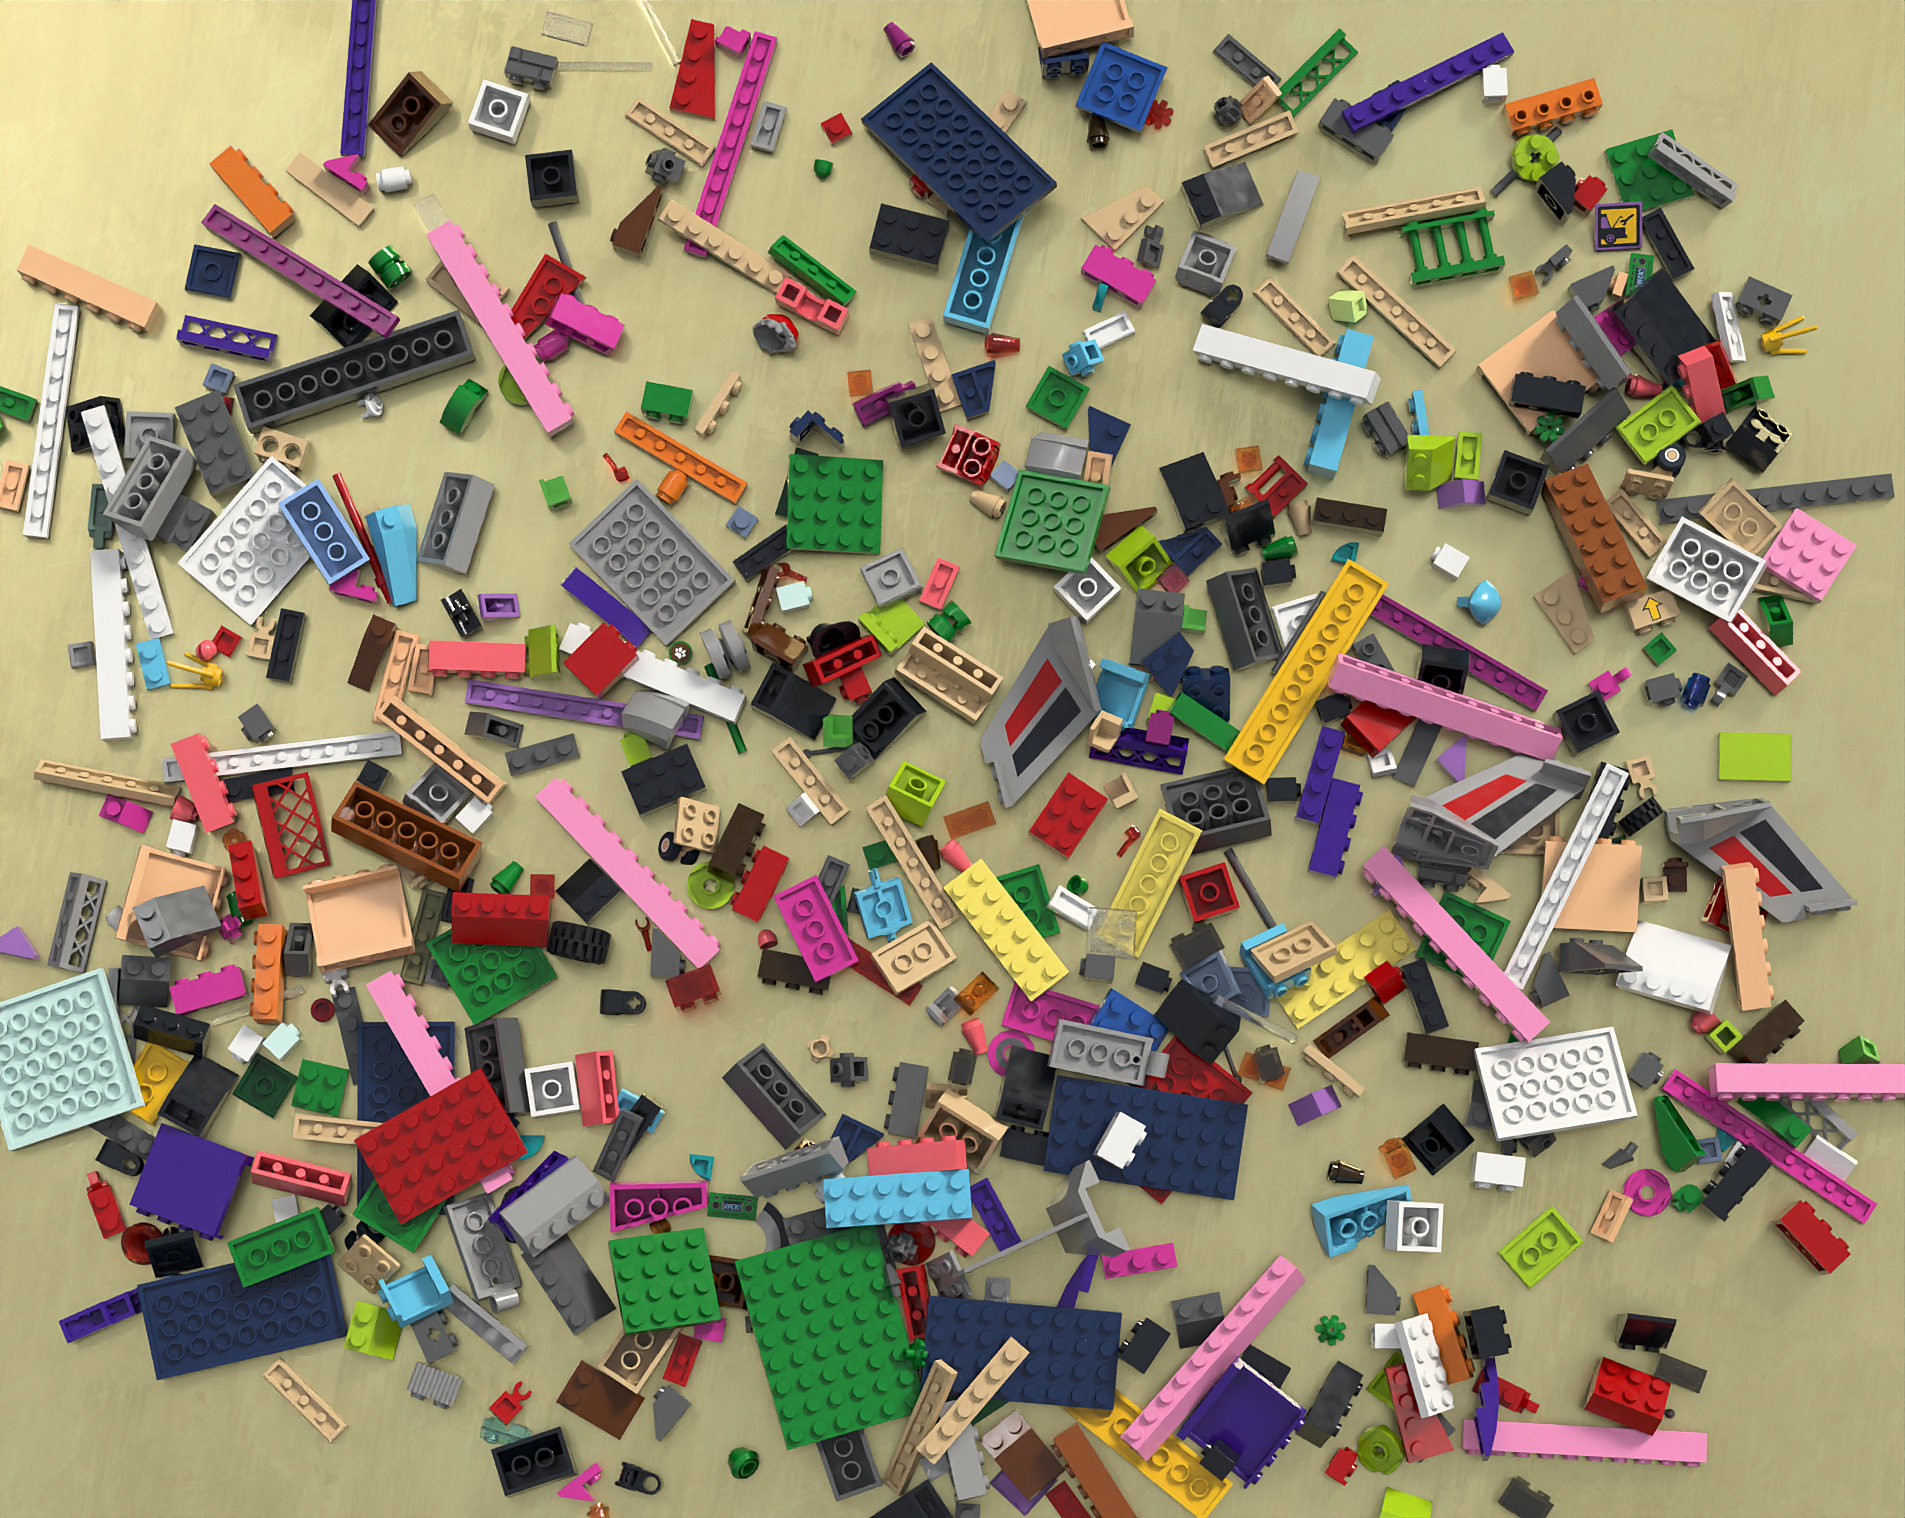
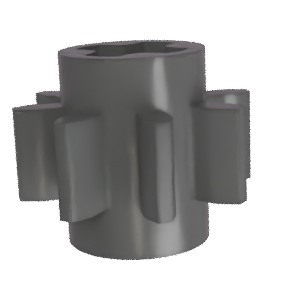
M1231 95L1228 98L1221 97L1214 105V110L1217 113L1213 117L1224 126L1235 124L1241 118L1242 112L1239 109L1243 105Z
M899 1233L898 1236L892 1235L886 1250L890 1251L889 1255L894 1261L903 1263L906 1259L912 1261L918 1246L914 1244L915 1239L910 1234Z

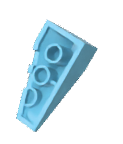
M410 504L396 505L374 511L365 517L393 607L414 602L417 600V526Z
M1402 1185L1336 1196L1311 1204L1314 1227L1327 1256L1331 1258L1349 1252L1358 1246L1357 1243L1366 1236L1369 1238L1376 1233L1375 1230L1386 1223L1387 1200L1412 1201L1410 1186Z

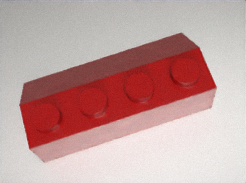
M453 892L452 944L547 947L550 897L541 895Z

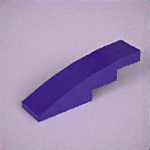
M577 567L560 584L605 623L616 627L621 635L635 647H638L651 630L641 619Z
M1087 1255L1067 1283L1056 1307L1074 1308L1078 1292H1089L1098 1256Z
M138 1289L122 1293L60 1320L59 1324L67 1343L74 1342L143 1313Z
M1495 1357L1485 1358L1482 1363L1486 1383H1481L1478 1387L1481 1408L1475 1409L1473 1413L1482 1462L1487 1461L1491 1455L1497 1428L1499 1389Z

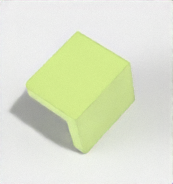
M1340 289L1328 298L1333 320L1355 323L1368 313L1364 291Z

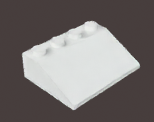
M1681 517L1649 572L1647 579L1731 623L1756 587L1767 565L1766 561Z
M1639 920L1637 932H1634L1626 955L1643 966V971L1619 973L1616 985L1624 991L1712 1015L1732 946Z

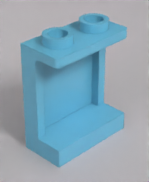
M1102 658L1099 666L1102 668L1096 685L1101 709L1123 719L1121 731H1124L1125 727L1133 729L1151 674L1110 659ZM1099 713L1092 719L1093 721L1096 720Z
M1283 923L1241 942L1239 950L1240 956L1267 999L1274 996L1280 997L1292 987L1305 985L1309 981L1311 968L1309 967L1278 983H1274L1251 957L1250 949L1287 932Z
M431 1255L422 1258L425 1267L387 1285L383 1278L378 1280L381 1289L377 1290L383 1304L388 1302L390 1307L386 1308L392 1322L397 1320L400 1328L454 1303L450 1290Z

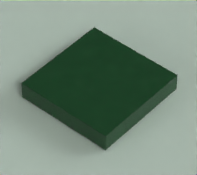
M256 1053L232 1095L274 1119L297 1082L298 1077Z

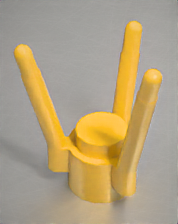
M1800 316L1774 329L1765 330V333L1761 334L1764 352L1770 351L1771 356L1777 354H1806L1807 350L1779 349V347L1783 346V339L1817 330L1818 326L1806 327L1784 334L1779 332L1804 320V316Z
M188 652L184 654L186 657L205 667L198 669L177 662L166 661V664L169 666L200 674V681L204 682L171 684V688L212 690L213 686L219 687L221 683L223 669L218 668L219 665L201 660Z

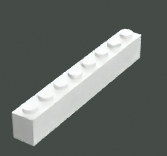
M1204 324L1201 325L1193 351L1199 356L1198 359L1205 363L1211 364L1212 361H1215L1227 369L1240 368L1243 373L1254 376L1255 373H1258L1270 381L1283 380L1286 385L1297 388L1298 385H1301L1313 393L1327 392L1328 396L1334 399L1348 398L1351 403L1363 406L1364 403L1372 405L1381 380L1375 371Z
M119 548L90 551L101 739L104 742L133 740V733H137L136 719H132V710H135V697L131 695L130 686H134V675L129 670V663L133 662L132 649H128V639H131V627L127 625L126 616H130L129 602L125 601V592L129 591L128 579L124 578V569H127L125 555H123Z
M580 622L577 625L570 623L559 648L561 653L570 656L593 633L590 631L591 627ZM645 649L642 652H636L639 660L621 677L650 690L690 703V706L734 725H736L747 700L746 696L743 695V690L730 685V688L721 686L722 682L710 676L708 679L699 676L700 673L688 667L686 670L677 667L678 663L665 658L664 661L656 659V654Z

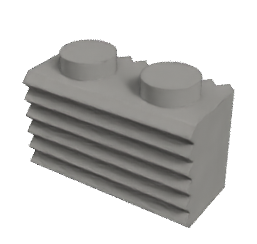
M417 1362L407 1390L412 1391L410 1396L424 1401L425 1397L434 1400L433 1405L447 1409V1406L454 1407L464 1379Z

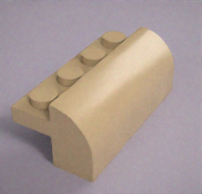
M926 627L922 628L912 642L908 653L895 670L896 675L973 724L976 723L983 711L986 710L1004 679L1003 676Z

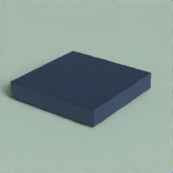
M194 244L184 290L232 300L241 253Z

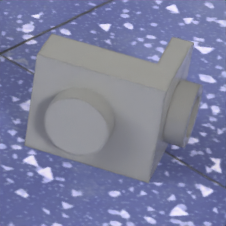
M951 985L925 1009L931 1020L942 1026L968 1002Z

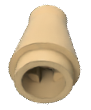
M978 490L973 491L969 501L991 518H1000L1007 503L1002 499V496Z
M1307 500L1290 503V510L1287 511L1296 528L1297 535L1312 533L1311 505H1308Z

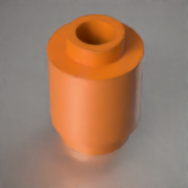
M677 469L674 472L669 470L658 486V492L655 496L671 506L673 502L678 501L688 486L687 476Z

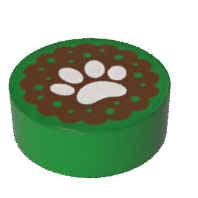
M684 641L674 642L668 652L670 660L678 663L679 666L688 664L693 656L691 646Z

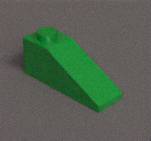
M1656 1096L1653 1100L1661 1150L1666 1158L1665 1162L1675 1172L1686 1171L1707 1154L1668 1096Z
M1740 1097L1736 1102L1774 1135L1793 1148H1797L1812 1130L1777 1101H1766L1765 1097H1757L1753 1101H1743L1742 1097Z

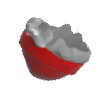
M767 314L753 326V334L757 344L760 345L761 349L765 348L768 350L769 354L788 352L795 349L799 333L789 317L782 314Z

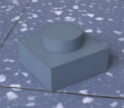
M211 363L203 386L214 391L219 389L222 394L226 395L235 373Z
M738 506L727 522L726 527L746 539L759 519Z
M1719 1137L1697 1140L1707 1154L1697 1162V1165L1723 1161Z

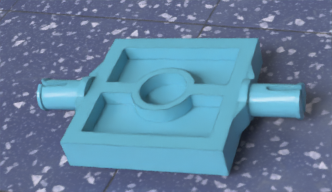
M874 868L868 871L872 884L865 889L854 892L866 937L870 939L879 935H887L888 942L890 943L897 939L896 932L900 928L912 924L913 921L901 879L896 877L887 881H881L878 868Z

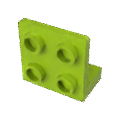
M903 599L882 609H879L878 605H876L868 613L864 612L858 617V622L870 635H874L877 643L890 656L925 625Z

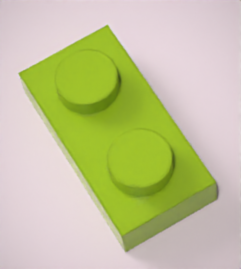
M1458 432L1454 479L1478 481L1483 433Z

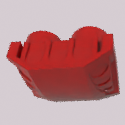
M954 424L952 436L936 467L983 487L996 464L1001 444L976 431Z

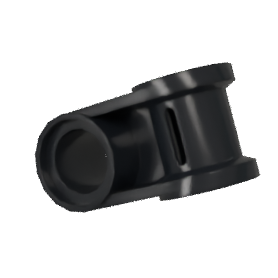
M1233 284L1226 286L1216 298L1208 303L1200 314L1215 328H1220L1241 304L1243 299L1241 288ZM1228 293L1231 295L1233 293H1236L1237 301H1235L1234 299H1232L1231 301L1227 300Z
M1697 427L1679 439V445L1687 452H1726L1723 441L1707 449L1696 429ZM1688 434L1695 436L1696 444H1690L1687 441Z
M601 989L599 1014H641L646 1009V999L635 991ZM634 997L640 1001V1005H636L635 1009L629 1005V1001H633Z
M107 1138L95 1159L111 1169H116L132 1177L140 1175L144 1168V1161L141 1157ZM128 1161L136 1165L134 1169L127 1165Z
M622 1461L621 1465L623 1468L619 1480L615 1481L614 1485L647 1495H655L662 1490L664 1482L659 1474ZM649 1477H654L658 1482V1486L654 1491L646 1488L645 1483Z

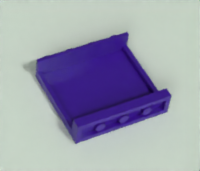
M161 1123L129 1205L137 1207L136 1212L150 1217L151 1213L158 1215L157 1220L165 1224L171 1225L172 1221L179 1223L178 1229L184 1231L197 1230L200 1232L199 1237L210 1241H213L214 1237L223 1239V1236L218 1234L244 1166L251 1167L254 1157Z
M1236 1357L1184 1422L1176 1435L1183 1441L1187 1437L1203 1449L1208 1442L1214 1444L1218 1438L1241 1456L1231 1471L1245 1481L1243 1488L1246 1489L1250 1483L1255 1485L1263 1475L1260 1471L1265 1465L1269 1468L1275 1461L1277 1455L1274 1453L1280 1447L1283 1450L1292 1439L1289 1437L1290 1433L1293 1430L1296 1432L1300 1430L1306 1421L1303 1417L1307 1410L1239 1357Z

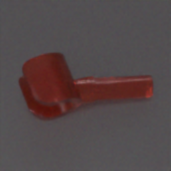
M605 453L603 458L613 470L616 480L622 482L629 479L626 467L617 468L608 453Z
M776 563V565L782 567V573L778 571L780 577L789 576L800 581H807L808 577L791 570L788 563Z
M1132 825L1124 832L1129 839L1125 841L1117 852L1119 857H1122L1128 847L1140 837L1141 833L1135 825Z
M645 917L647 925L640 927L636 919L635 925L638 931L642 933L646 950L651 951L652 945L649 938L650 921Z

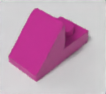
M359 155L328 160L323 164L327 172L364 196L370 189L366 182L367 178L358 171L353 173L361 161Z
M360 569L354 570L329 587V591L332 594L378 605L380 597L377 592H374V587L361 585V588H358L362 573Z
M107 794L99 816L144 834L153 811L128 800L125 801Z
M598 1462L557 1492L560 1497L594 1502L595 1499L584 1485L588 1483L591 1486L601 1478L599 1473L603 1469Z

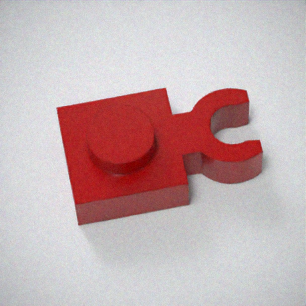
M521 1381L514 1386L512 1395L505 1391L488 1409L505 1426L523 1409L519 1402L525 1401L531 1396L532 1392L530 1390L525 1395L519 1394L518 1389L523 1384Z

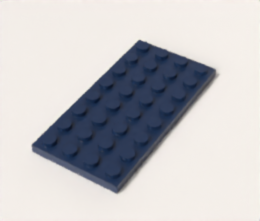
M932 62L861 118L862 124L986 245L1057 188V182Z
M358 1022L357 1120L384 1123L427 1099L430 1095L387 1022ZM427 1022L430 1027L426 1031L430 1038L434 1035L442 1047L438 1051L442 1058L448 1057L454 1068L450 1072L455 1079V1022ZM357 1147L358 1206L375 1177ZM455 1195L451 1196L444 1206L455 1203ZM443 1208L439 1215H446Z
M1057 1075L1043 1171L1069 1175L1074 1167L1090 1160L1099 1180L1234 1200L1248 1105ZM1116 1112H1122L1145 1125L1144 1132L1147 1133L1141 1145H1135L1132 1151L1135 1154L1132 1162L1128 1167L1124 1166L1123 1169H1117L1093 1155Z
M331 1254L246 1288L242 1285L235 1263L137 1285L157 1380L347 1337L348 1333Z
M928 1295L924 1350L928 1351L926 1359H923L926 1362V1366H923L921 1371L920 1393L934 1361L941 1359L958 1373L948 1396L960 1397L1008 1339L1012 1337L1030 1353L990 1400L1113 1410L1122 1313Z

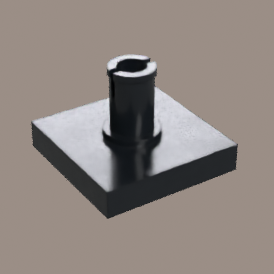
M170 1227V1235L169 1229L166 1228L163 1231L162 1237L145 1240V1248L156 1278L203 1267V1260L192 1229L179 1232L176 1227Z
M1251 1344L1246 1348L1241 1357V1360L1279 1389L1291 1370L1289 1366Z

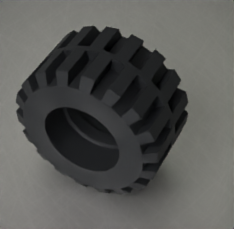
M555 921L552 922L546 951L563 958L592 964H604L611 934L605 930L585 925Z

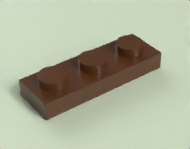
M765 564L742 632L753 636L763 627L764 619L762 617L765 610H768L771 605L772 597L770 594L772 588H775L779 582V569Z

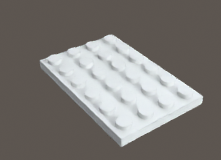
M272 455L178 562L183 569L250 626L310 558V555L277 505L307 485Z
M1614 1027L1532 1039L1528 1043L1525 1041L1476 1048L1474 1050L1497 1142L1632 1120L1638 1116Z

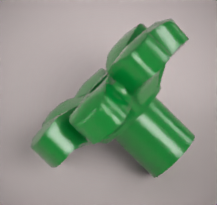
M1547 413L1546 419L1540 415L1537 418L1539 425L1534 428L1535 433L1541 434V441L1546 442L1550 438L1553 443L1558 439V435H1562L1565 432V428L1560 426L1564 420L1560 416L1554 419V413Z
M1332 1315L1330 1320L1327 1316L1320 1318L1322 1325H1316L1315 1331L1321 1333L1318 1336V1340L1321 1343L1328 1340V1345L1334 1346L1336 1345V1339L1339 1341L1344 1339L1345 1335L1341 1331L1346 1329V1325L1344 1322L1338 1323V1316Z
M915 1338L914 1343L910 1344V1349H903L902 1352L904 1359H912L913 1369L926 1366V1362L923 1359L927 1358L928 1351L924 1350L925 1343L922 1338Z

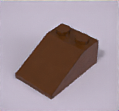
M422 71L408 72L368 125L399 156H403L441 120L453 102Z
M766 623L750 639L753 651L795 673L808 652V646L805 645L806 641L797 635H794L793 638L785 633L786 629L777 623H773V625Z
M709 1255L719 1307L748 1312L734 1261L740 1259Z
M581 1360L556 1403L620 1440L645 1398L586 1361Z
M1017 1409L979 1440L1027 1501L1031 1500L1066 1471Z

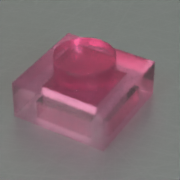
M1171 563L1156 578L1157 582L1166 592L1178 593L1190 581L1176 563Z

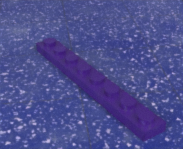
M352 0L341 156L357 154L359 157H365L377 0Z
M1502 32L1343 110L1341 115L1351 132L1355 133L1482 71L1483 68L1489 65H1494L1512 56L1515 51Z

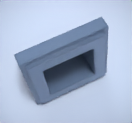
M1003 460L991 473L989 479L1008 493L1015 485L1019 471Z

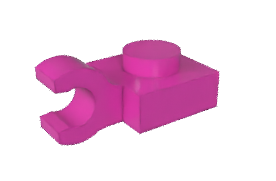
M1627 667L1613 676L1608 670L1589 682L1588 686L1592 692L1599 690L1603 700L1606 701L1621 691L1618 684L1629 678L1632 674Z
M228 914L221 918L222 928L218 930L223 939H228L230 944L238 941L242 933L239 930L241 922L237 915L232 918Z

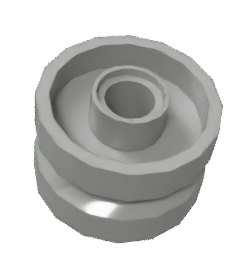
M731 620L719 624L722 640L717 637L715 631L711 628L700 632L702 641L720 680L731 676L732 670L730 667L732 665L730 660H732L736 670L739 672L751 667L745 654L747 653L739 633H736Z

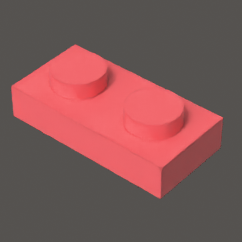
M938 557L919 602L941 611L960 567Z

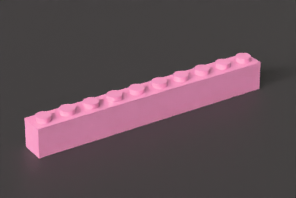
M450 220L426 234L548 436L551 437L573 424L574 422L571 417L574 415L573 410L568 402L562 403L559 398L562 392L556 383L551 384L547 376L550 373L544 363L539 364L535 359L538 353L532 343L526 344L523 336L526 334L519 323L516 325L513 323L510 317L514 314L508 304L502 305L498 298L502 296L495 283L489 284L486 278L490 275L483 264L478 266L474 259L477 257V254L472 245L466 246L462 238L465 237V234L459 224L454 226Z
M1341 653L1337 654L1328 675V687L1334 692L1340 694L1348 693L1360 701L1368 700L1376 703L1381 708H1392L1398 710L1404 716L1412 715L1420 718L1425 723H1436L1442 725L1446 730L1452 732L1457 730L1465 733L1466 736L1472 739L1480 738L1493 746L1499 747L1501 745L1509 748L1516 754L1524 753L1543 762L1546 758L1554 759L1563 739L1561 728Z
M554 778L535 798L699 971L704 969L721 952L718 948L720 945L719 941L712 934L708 937L702 931L704 926L695 916L690 919L685 914L688 909L681 901L677 900L674 902L668 896L671 891L662 882L658 885L652 879L655 874L646 865L641 867L636 862L638 856L630 848L625 850L619 844L622 840L613 830L608 833L603 827L606 824L597 813L594 816L587 810L589 805L581 796L576 799L570 793L573 788L564 779L560 782L557 778Z
M1385 846L1361 867L1364 870L1363 876L1371 884L1374 881L1381 888L1379 893L1387 901L1393 900L1397 905L1396 911L1404 919L1407 916L1414 923L1412 928L1420 936L1425 934L1430 940L1429 946L1437 954L1441 952L1447 958L1445 963L1454 972L1458 970L1464 976L1462 981L1470 989L1474 987L1480 993L1478 998L1487 1007L1491 1005L1497 1011L1495 1016L1504 1025L1508 1023L1514 1029L1511 1033L1520 1042L1523 1040L1526 1043L1530 1042L1550 1023Z
M389 971L367 984L366 987L429 1095L432 1096L457 1082L460 1078L454 1079L450 1072L454 1069L447 1056L442 1058L438 1051L442 1047L435 1035L430 1038L426 1031L430 1026L424 1016L418 1017L414 1010L417 1007L416 1002L411 994L406 996L402 990V987L406 985L399 973L394 975L392 971ZM509 1163L481 1179L480 1182L487 1194H490L512 1181L511 1175L515 1172Z
M1716 1063L1708 1069L1710 1097H1719L1720 1101L1733 1100V1097H1742L1743 1101H1753L1757 1097H1765L1766 1101L1780 1100V1097H1789V1101H1801L1803 1098H1812V1101H1824L1827 1098H1835V1101H1848L1850 1098H1858L1859 1101H1871L1873 1098H1881L1885 1102L1895 1101L1896 1098H1905V1064Z
M1281 1255L1276 1259L1121 1435L1122 1440L1132 1451L1146 1462L1214 1386L1234 1359L1243 1353L1306 1281L1297 1267Z
M1462 1419L1461 1449H1467L1466 1454L1481 1455L1474 1420ZM1497 1421L1491 1455L1505 1456V1452L1508 1451L1515 1452V1457L1530 1458V1453H1539V1458L1554 1459V1454L1564 1455V1460H1578L1579 1455L1588 1456V1461L1602 1462L1603 1457H1612V1462L1627 1463V1458L1636 1459V1464H1651V1460H1661V1465L1675 1466V1461H1685V1466L1700 1467V1462L1706 1463L1707 1433L1656 1430L1654 1435L1651 1436L1635 1429Z

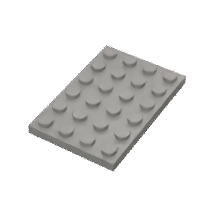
M638 479L569 543L573 550L666 646L672 643L735 582L728 572Z

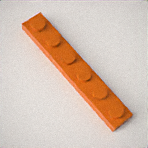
M627 411L614 430L615 434L669 466L681 471L686 476L735 505L748 485L747 482Z

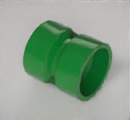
M392 245L378 251L368 262L376 274H381L380 279L388 290L398 287L412 274V270L406 262L399 260L400 255Z
M951 600L942 608V614H935L926 623L935 634L950 643L956 638V632L964 631L971 624V621L961 608ZM949 617L954 621L952 626L946 620Z

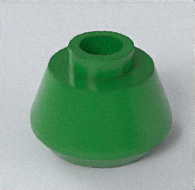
M744 1447L732 1450L728 1458V1466L732 1476L736 1479H746L753 1475L759 1466V1455L755 1451Z

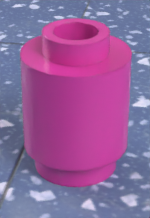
M553 330L537 340L538 343L534 345V348L544 362L547 359L552 360L568 350L567 344L570 341L565 334Z

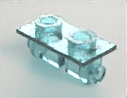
M485 1417L483 1426H481L480 1438H483L490 1444L500 1443L506 1445L530 1437L532 1431H529L528 1427L511 1423L508 1431L505 1430L506 1426L499 1419Z

